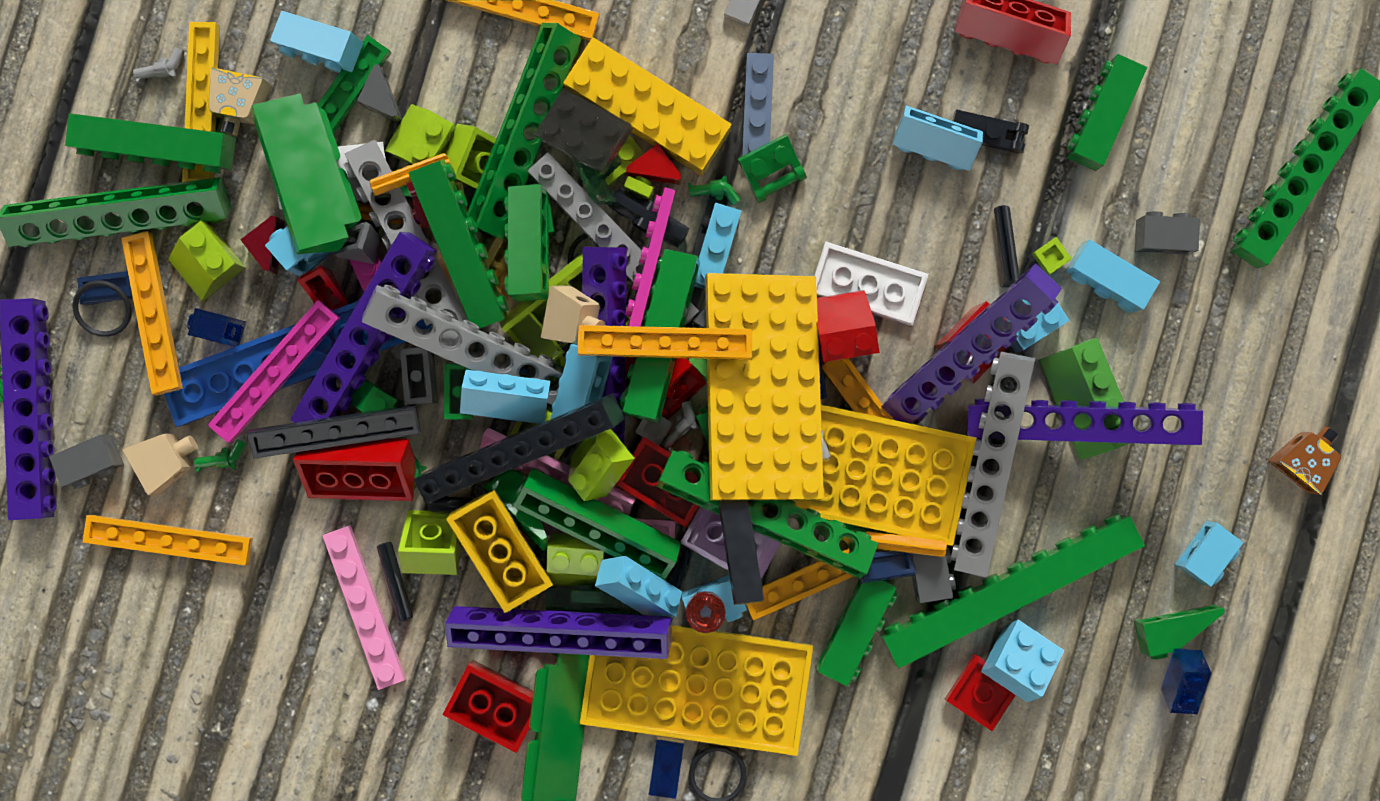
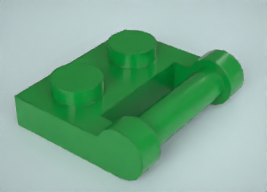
M786 134L737 159L758 203L765 201L767 196L797 180L801 182L807 179L806 173ZM788 165L791 166V172L760 187L759 180Z

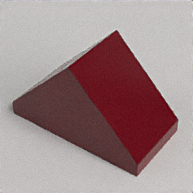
M270 216L240 239L262 269L272 274L278 273L279 261L265 245L270 241L269 238L275 231L284 229L285 222L276 216Z

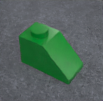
M368 379L365 380L359 389L355 390L351 397L353 399L352 405L362 412L401 407L404 403L403 400Z

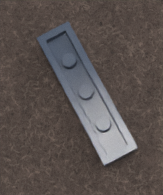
M747 53L742 156L770 142L774 54Z

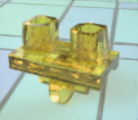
M482 235L478 243L484 244L488 254V259H486L489 270H495L499 281L503 273L508 275L504 254L508 244L499 237L493 239Z

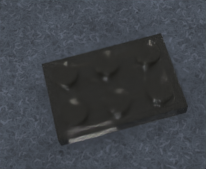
M563 88L534 135L539 140L605 175L632 132L633 127L630 123Z

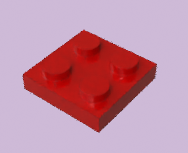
M973 654L944 699L990 731H993L1016 695L982 673L981 670L986 661Z

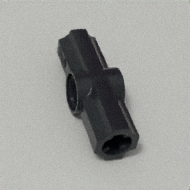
M621 186L615 191L608 205L609 208L632 221L635 227L645 233L647 232L649 221L655 222L657 212L652 211L654 205L652 201L647 199L644 201ZM669 216L663 241L678 249L690 228Z

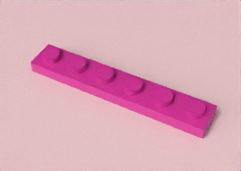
M664 188L662 195H656L652 211L657 212L655 222L649 221L645 236L650 238L648 248L643 247L639 263L644 264L641 274L636 273L632 289L637 290L635 299H629L625 316L630 317L628 326L641 327L675 190Z
M317 300L211 420L208 426L227 443H233L341 318L325 304Z

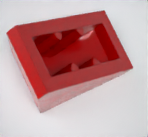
M659 144L629 164L626 169L627 177L635 178L640 176L649 181L681 184L680 172Z
M320 265L297 277L298 283L314 304L319 300L331 311L349 304L332 270Z

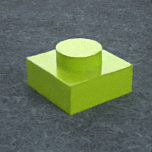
M628 176L624 184V189L644 200L650 201L654 193L653 187L650 186L651 182L640 176H636L635 179Z
M1057 237L1032 253L1047 275H1050L1072 259Z

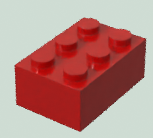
M643 437L632 455L635 459L616 485L686 527L699 506L656 487L671 453ZM685 473V479L689 483L698 482L697 476L694 473Z
M472 660L467 665L442 715L517 753L530 729L533 690Z

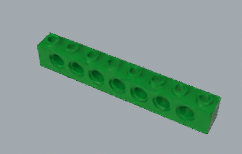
M542 22L467 212L468 218L472 217L474 219L478 232L486 236L503 240L505 224L508 223V213L505 210V197L508 196V187L523 186L528 181V170L532 167L534 159L539 153V146L549 128V121L554 108L559 102V95L564 85L563 82L569 75L568 72L572 62L578 54V47L582 38L559 23Z
M1362 68L1351 74L1346 73L1336 85L1339 89L1335 95H1331L1322 106L1323 113L1310 123L1307 128L1308 135L1294 147L1292 151L1294 156L1290 162L1287 161L1277 173L1280 177L1276 183L1271 184L1265 190L1262 196L1265 199L1262 204L1256 206L1248 216L1249 223L1245 228L1240 229L1233 238L1235 244L1230 251L1256 269L1269 265L1379 101L1380 80ZM1348 97L1352 99L1353 106L1349 103ZM1333 119L1338 122V128L1334 125ZM1318 140L1323 143L1324 150L1320 149ZM1303 163L1308 165L1309 173L1304 170ZM1289 184L1294 188V195L1288 190ZM1274 206L1277 207L1280 212L1279 218L1275 216L1273 212ZM1259 228L1265 233L1264 240L1258 235Z
M217 177L3 205L0 210V230L8 247L19 245L21 247H29L35 243L47 242L54 244L66 239L83 240L89 236L97 235L108 237L115 233H137L151 228L162 230L175 225L192 226L200 221L217 223L227 218L231 204L222 178ZM193 202H198V203L201 204L202 206H198V205L194 204Z
M673 450L656 487L720 515L718 500H710L709 462L702 464L694 460V457L685 451L679 450L676 452ZM685 473H694L697 476L698 482L689 483L685 479ZM748 500L753 531L857 578H861L868 573L879 544L871 540L872 537L860 531H856V533L850 531L840 521H828L820 517L821 514L813 509L806 508L804 510L797 507L793 500ZM767 506L771 508L774 517H765L762 513V507ZM788 518L797 520L799 524L798 530L790 528ZM814 529H818L824 534L823 542L818 541L814 537ZM840 541H845L849 545V553H844L840 549Z

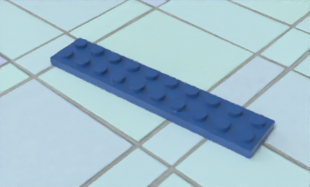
M359 301L332 310L341 320L280 389L316 376ZM423 319L416 323V326L423 330L430 328L432 325L426 326ZM296 324L179 367L183 389L164 394L175 426L182 427L219 413ZM364 331L363 340L367 344L369 336L368 333ZM392 335L386 343L382 344L378 352L401 345L407 341ZM352 354L349 357L350 363L355 362V358Z

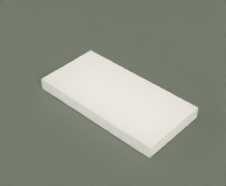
M825 241L814 276H816L817 297L865 290L872 314L913 326L929 274Z

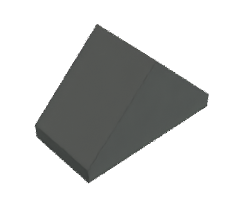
M379 64L374 65L357 101L364 108L396 123H400L402 117L385 71Z
M364 222L353 226L352 229H347L348 239L340 251H334L333 255L339 258L375 264L382 239L371 224Z

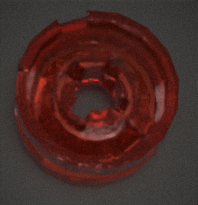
M697 592L687 602V621L696 631L701 633L714 632L725 621L726 611L724 602L714 592ZM704 606H708L711 610V614L708 617H703L700 614Z

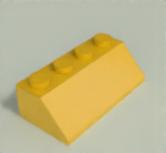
M495 490L471 500L451 512L446 518L504 613L553 586L552 581Z

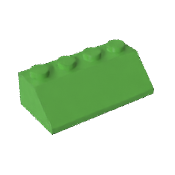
M1098 337L1083 341L1038 360L1056 405H1060V401L1063 400L1077 401V406H1089V401H1104L1106 406L1118 407V402H1124ZM1079 414L1075 417L1074 423L1079 428H1086L1090 425L1091 418L1087 414ZM1110 414L1105 417L1103 424L1109 429H1114L1120 424V418L1117 415ZM1072 441L1079 460L1130 444Z

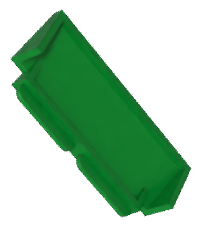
M301 93L253 104L250 111L296 253L340 251L348 239L346 230L352 229L361 220V214L347 173L344 169L338 168L337 162L341 156L325 110L318 108L316 102L304 105Z
M551 653L557 657L556 664H544V668L538 669L535 674L529 726L532 731L536 732L535 740H531L527 744L521 791L522 801H576L585 725L580 724L590 655Z

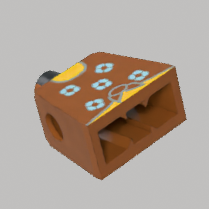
M1326 426L1317 435L1312 432H1300L1273 455L1268 462L1306 493L1321 495L1341 460V455L1330 447L1337 439L1338 434Z

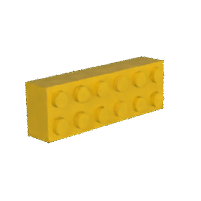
M592 37L563 82L566 92L652 146L659 144L666 155L700 176H703L731 132V123Z

